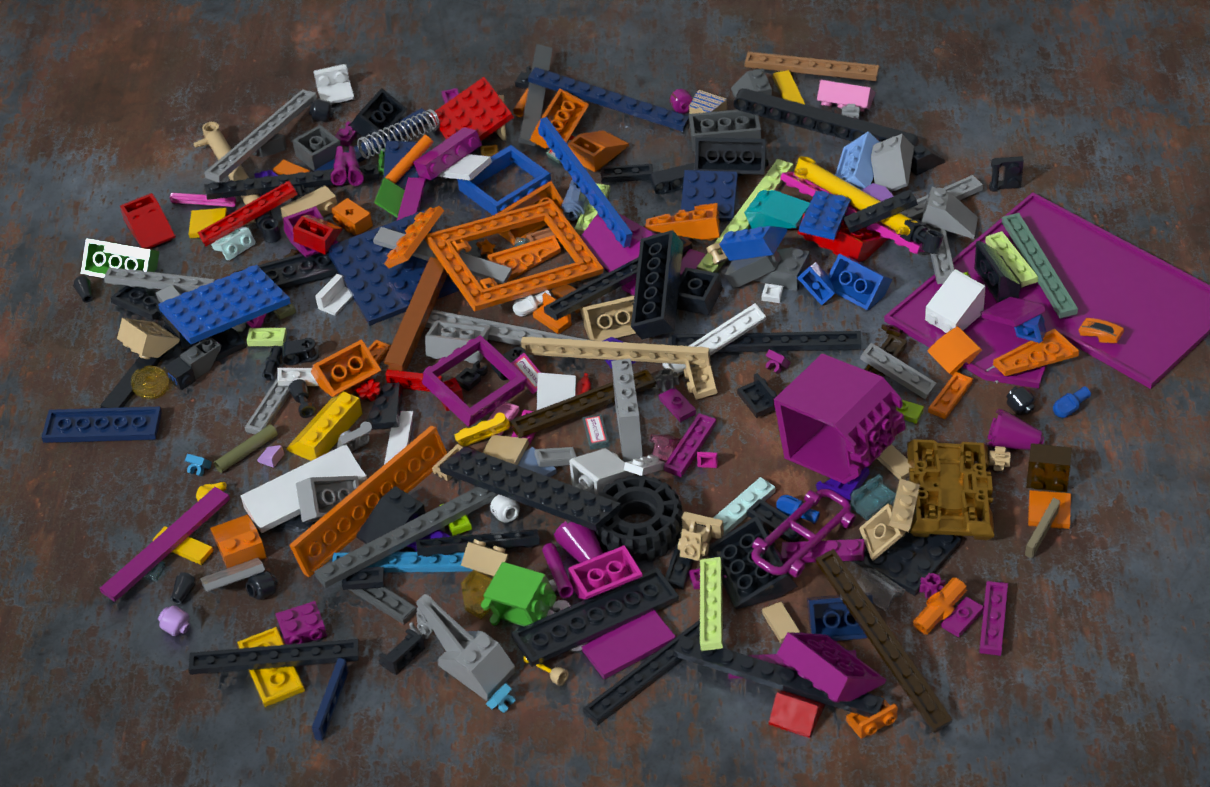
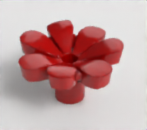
M369 379L368 384L363 382L360 384L361 388L356 389L362 400L368 397L370 401H374L376 395L380 394V382L374 383V379Z

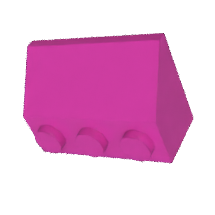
M625 545L568 568L571 585L578 598L581 599L591 598L642 577V572Z

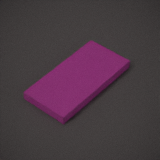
M654 610L582 646V652L602 678L606 679L659 651L675 639L676 636Z

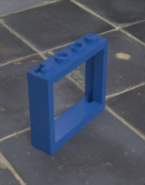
M510 145L491 156V164L471 181L457 179L459 190L491 215H495L527 194L550 182L551 175L544 168ZM513 163L535 178L499 201L494 200L476 186Z

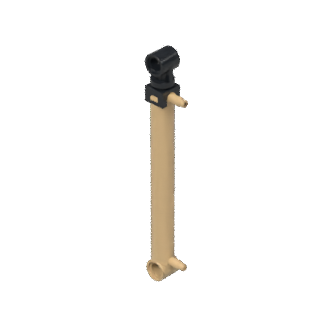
M216 122L204 124L202 129L205 138L194 143L195 148L207 144L210 145L218 160L232 150ZM241 165L228 175L230 180L233 181L249 178ZM253 194L240 197L245 205L259 198L260 195ZM271 210L245 224L248 225L254 222L257 229H260L263 233L264 240L268 243H275L281 239L278 221L273 218Z

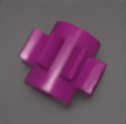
M928 573L925 578L921 577L919 591L924 592L925 598H930L933 594L943 589L946 581L941 580L939 574Z

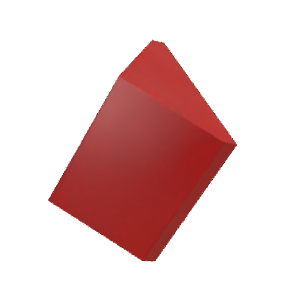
M781 690L776 693L769 725L810 738L826 704Z

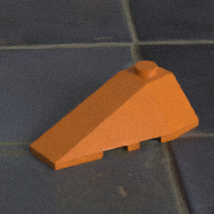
M718 203L698 205L694 207L695 210L685 212L684 209L679 210V213L673 216L664 214L646 219L645 228L660 233L673 230L677 236L714 240L720 237Z

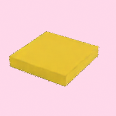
M226 208L192 210L188 233L189 238H200L197 232L226 217Z

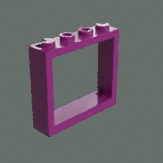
M480 335L475 339H470L461 348H456L449 356L442 357L435 365L427 367L423 372L422 384L463 423L470 427L525 389L527 378ZM479 351L510 381L469 408L438 376Z

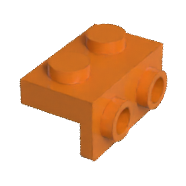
M884 699L882 710L868 718L852 712L846 715V722L862 739L875 734L877 730L886 725L893 724L897 719L898 707L896 704L890 706Z

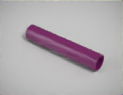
M546 544L542 551L561 597L568 598L573 594L574 590L558 550L554 544Z

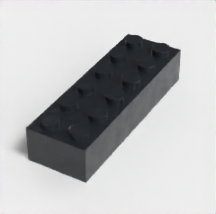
M673 230L642 238L640 241L631 328L641 339L675 331L683 242Z

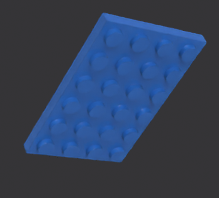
M255 265L232 273L222 279H217L207 285L200 286L192 291L184 292L172 299H167L159 303L158 306L159 310L190 344H193L291 303L290 298Z

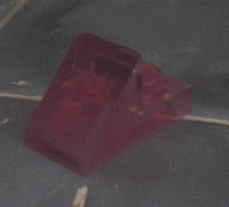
M651 434L649 442L655 443L652 455L667 461L681 439L665 434Z

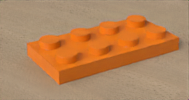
M439 205L435 208H429L424 213H418L414 218L415 222L405 230L406 234L396 242V248L387 254L388 258L384 264L391 268L408 261L442 215L444 209Z

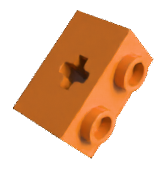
M348 198L332 208L334 223L343 227L348 233L357 236L373 226L371 214Z

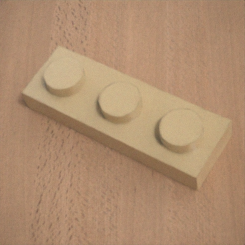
M903 479L899 480L888 526L909 532L920 484Z

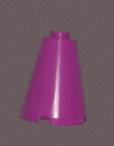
M997 409L996 413L999 415L997 419L993 418L987 438L991 441L987 442V446L1030 450L1031 443L1043 444L1044 436H1041L1042 431L1003 409Z
M565 521L554 533L556 542L579 563L603 554L596 533L592 529Z

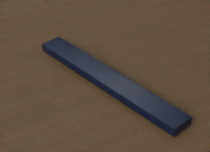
M420 108L396 123L405 121L407 118L411 119L412 116L422 114L425 110ZM422 116L423 124L425 125V124L427 123V121H426L425 118ZM417 119V125H418V128H419V127L422 126V124H421L420 121ZM411 121L412 129L414 131L417 128L415 124ZM406 124V129L409 134L412 131L410 127ZM400 126L402 136L404 137L406 136V133L404 129ZM395 129L396 137L399 140L401 139V136L399 132ZM389 131L391 141H396L391 131ZM385 135V142L389 141L388 137ZM372 138L373 145L376 151L379 152V147L374 138ZM378 138L381 148L384 149L385 146L382 139ZM362 142V150L364 154L368 157V150L366 148L365 143ZM368 142V144H369V146H370V149H371V154L373 155L374 152H373L372 146H371V144ZM358 145L355 146L356 158L358 163L366 158L361 155ZM335 159L322 165L316 170L333 169Z

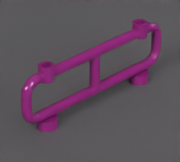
M820 489L816 492L809 490L804 498L806 502L764 540L760 537L756 538L752 545V548H754L752 551L754 563L773 575H784L789 572L792 576L799 577L805 568V563L800 560L839 523L846 529H849L853 524L856 515L851 512L850 502L829 489ZM822 497H828L842 505L843 509L817 534L796 522L812 506H816ZM788 528L809 540L781 567H776L760 557V554H764L768 547Z

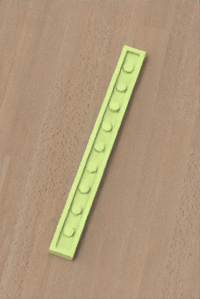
M779 159L775 161L715 243L721 242L724 235L729 231H741L751 227L744 212L755 199L758 192L762 190L777 191L784 182L780 179L783 172H791L793 170L792 163ZM707 253L697 266V270L717 273L724 262L715 265L712 261V255Z

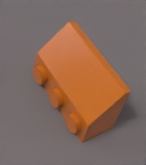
M362 339L313 364L311 374L319 387L332 397L381 372L379 365Z

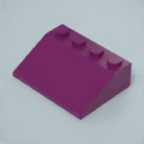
M597 214L581 235V239L606 271L611 272L638 258L641 239L656 234L619 214L633 233L630 246L623 248L620 242L616 240L612 231L607 228L604 220Z
M787 632L777 652V655L783 659L785 665L795 668L798 671V675L812 681V685L815 688L826 692L828 698L834 702L851 701L886 682L884 677L826 634Z

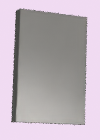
M255 558L202 577L200 580L205 591L208 592L261 573L265 569L260 559Z

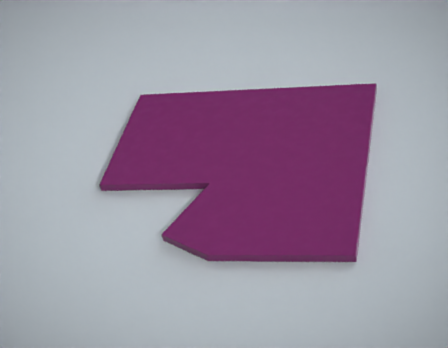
M1033 192L1005 215L1008 216L1016 213L1021 215L1078 308L1076 315L1059 318L1038 282L1021 287L1018 299L1044 305L1045 312L1042 313V316L1045 320L1046 332L1055 328L1078 349L1150 389L1210 334V285ZM1002 218L952 259L954 270L956 269L961 273L968 272L972 279L985 286L984 310L997 304V301L974 269L976 241L987 244L985 242L986 236L1002 231L1017 249L1002 224ZM934 274L884 316V321L903 330V333L930 348L938 339L946 334L943 330L925 320L926 306L943 284H937ZM980 316L963 330L982 349L970 364L965 362L962 366L963 368L983 380L994 382L998 380L1000 383L1039 389L1047 365L1009 376H1004L996 367L986 371L993 366L994 359L1030 341L1017 337L1013 326L987 320ZM1086 318H1094L1116 324L1124 328V333L1117 343L1099 342L1098 336H1080L1078 329Z

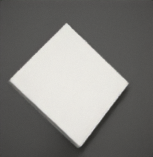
M538 373L537 410L574 397L576 376Z

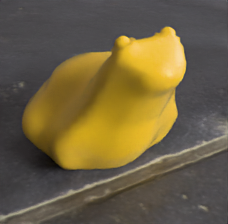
M220 482L200 486L196 493L197 501L214 487L224 492L227 489V484Z

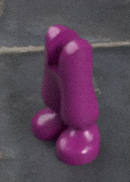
M338 146L336 149L334 170L331 173V182L334 185L339 186L345 183L346 170L348 171V181L351 185L359 186L364 180L353 146H349L348 152H343V146Z

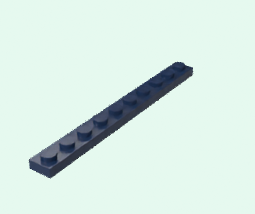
M537 67L528 76V82L555 91H558L560 88L577 98L683 132L689 122V116Z

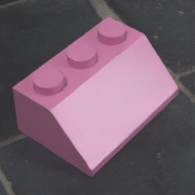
M820 80L817 101L821 102L823 106L831 107V104L838 105L837 108L841 109L843 106H847V104H855L856 107H860V112H864V109H870L876 92L869 87Z

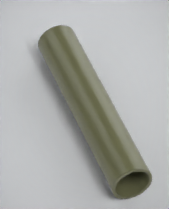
M268 425L214 461L216 469L220 473L224 472L276 437L278 433L274 426Z

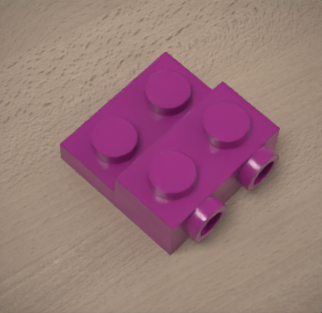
M315 601L275 613L285 645L307 643L327 636Z

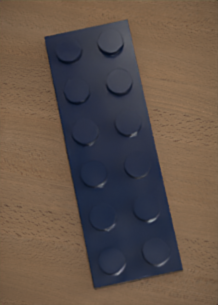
M160 406L49 410L41 438L43 443L156 440L162 410Z

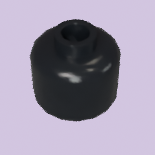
M316 99L314 102H311L309 115H312L313 120L328 122L329 117L333 118L335 108H331L332 104L330 101Z
M1015 386L1006 395L1008 398L1006 404L1017 415L1024 413L1028 415L1035 408L1033 404L1036 398L1024 386L1019 388Z
M264 570L248 578L246 590L250 597L262 600L275 594L278 581L275 575Z

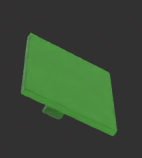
M384 178L374 203L395 217H398L405 190Z

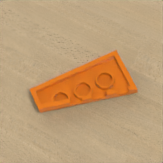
M1054 328L1045 333L1042 342L1029 341L994 359L993 365L1004 376H1009L1079 356V350Z

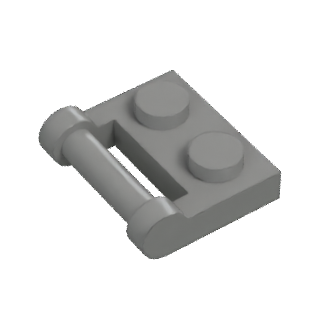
M365 421L361 423L360 428L352 432L348 430L342 433L339 437L337 448L347 444L352 452L368 444V434L371 432L372 425Z

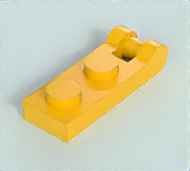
M500 412L491 420L481 421L476 426L460 430L459 433L454 434L455 439L460 446H468L509 429L510 421Z

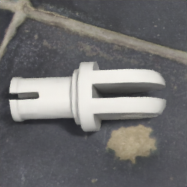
M546 290L535 296L529 295L517 299L513 304L514 313L521 317L533 313L538 309V306L543 304L542 295L547 293L551 296L550 292Z

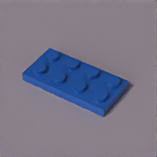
M816 191L799 226V232L835 240L851 199L843 195L829 194L826 191Z

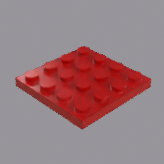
M485 77L476 81L473 85L434 111L440 122L439 130L446 139L465 127L476 130L480 141H482L514 118Z

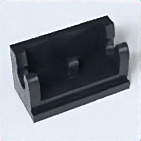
M411 629L405 631L407 633L405 639L387 655L385 653L379 655L381 658L378 660L379 664L394 675H397L425 649L423 636Z

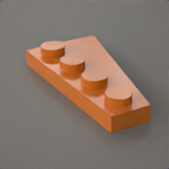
M555 235L487 255V260L512 268V273L507 280L508 282L561 253V248Z

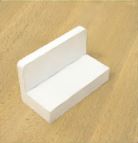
M336 274L315 296L318 309L334 316L353 299L350 291L345 287L343 276Z

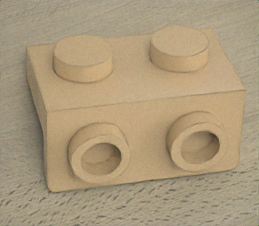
M689 360L685 361L686 368L683 371L686 380L689 379L690 381L687 382L689 393H693L696 400L717 394L711 365H695L691 367Z

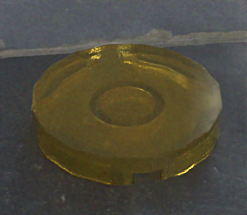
M144 366L143 369L139 368L133 373L131 387L137 396L144 399L159 398L168 390L169 378L165 371L159 367Z

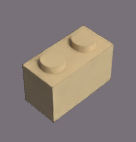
M474 539L473 543L468 542L461 566L495 576L501 563L507 562L509 554L504 553V548L493 546V549L485 547V542Z

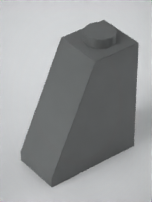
M776 250L773 255L733 260L725 273V277L733 289L738 288L776 270L781 260L780 253Z

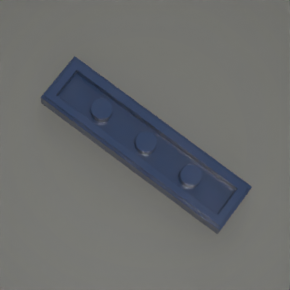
M337 659L312 725L315 740H324L349 671L345 659Z

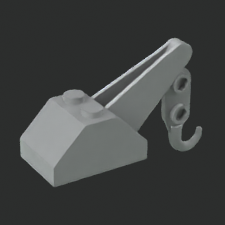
M424 594L416 601L418 606L416 614L417 628L413 622H410V629L422 635L423 640H427L430 633L434 631L446 650L438 659V666L488 701L515 673L514 664L497 641L483 631H465L429 595Z

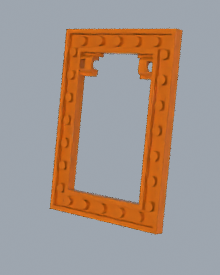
M553 200L429 233L425 237L426 243L474 312L603 274L604 271L602 265ZM545 221L575 263L498 285L490 277L482 279L478 283L459 254L462 249L466 253L471 251L469 241Z

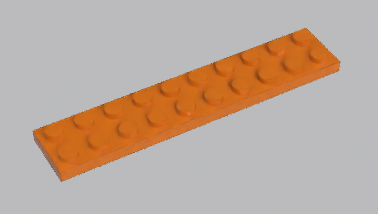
M430 426L289 545L303 574L310 578L315 573V570L321 568L333 558V553H339L352 542L379 500L394 486L408 494L433 472L432 467L447 454L436 427Z

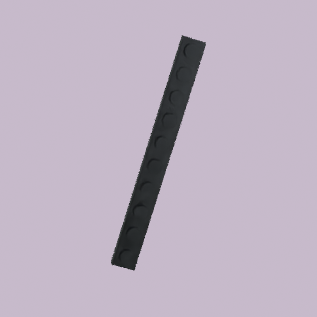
M367 164L359 167L363 173V181L379 179L376 164ZM334 168L204 184L207 200L268 193L287 181H290L293 187L303 185L305 188L334 185L331 182V173ZM346 170V174H347V175H346V181H345V183H349V181H348V171Z
M678 236L683 242L682 254L693 249L691 241ZM639 257L544 306V313L557 321L631 282L637 276Z
M861 331L745 333L717 352L769 351V349L772 351L861 349ZM706 334L672 335V345L689 346Z
M681 635L673 650L674 657L868 718L880 712L884 705L883 697L870 693H865L851 701L834 702L828 698L826 692L815 688L812 685V681L798 675L796 670L725 648L701 651L699 640Z

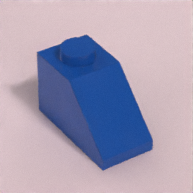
M816 262L797 277L821 305L836 293L829 276Z
M1042 314L1014 327L1016 336L1038 343L1042 342L1046 332L1045 320Z

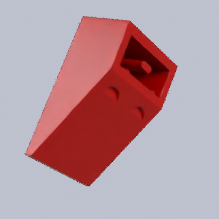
M152 193L120 205L124 222L141 248L150 249L176 238L158 201Z

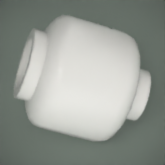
M497 495L491 502L490 510L498 520L508 523L516 519L520 506L515 500Z

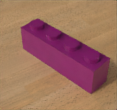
M464 127L415 160L413 163L419 177L432 180L480 147L482 144L476 130Z

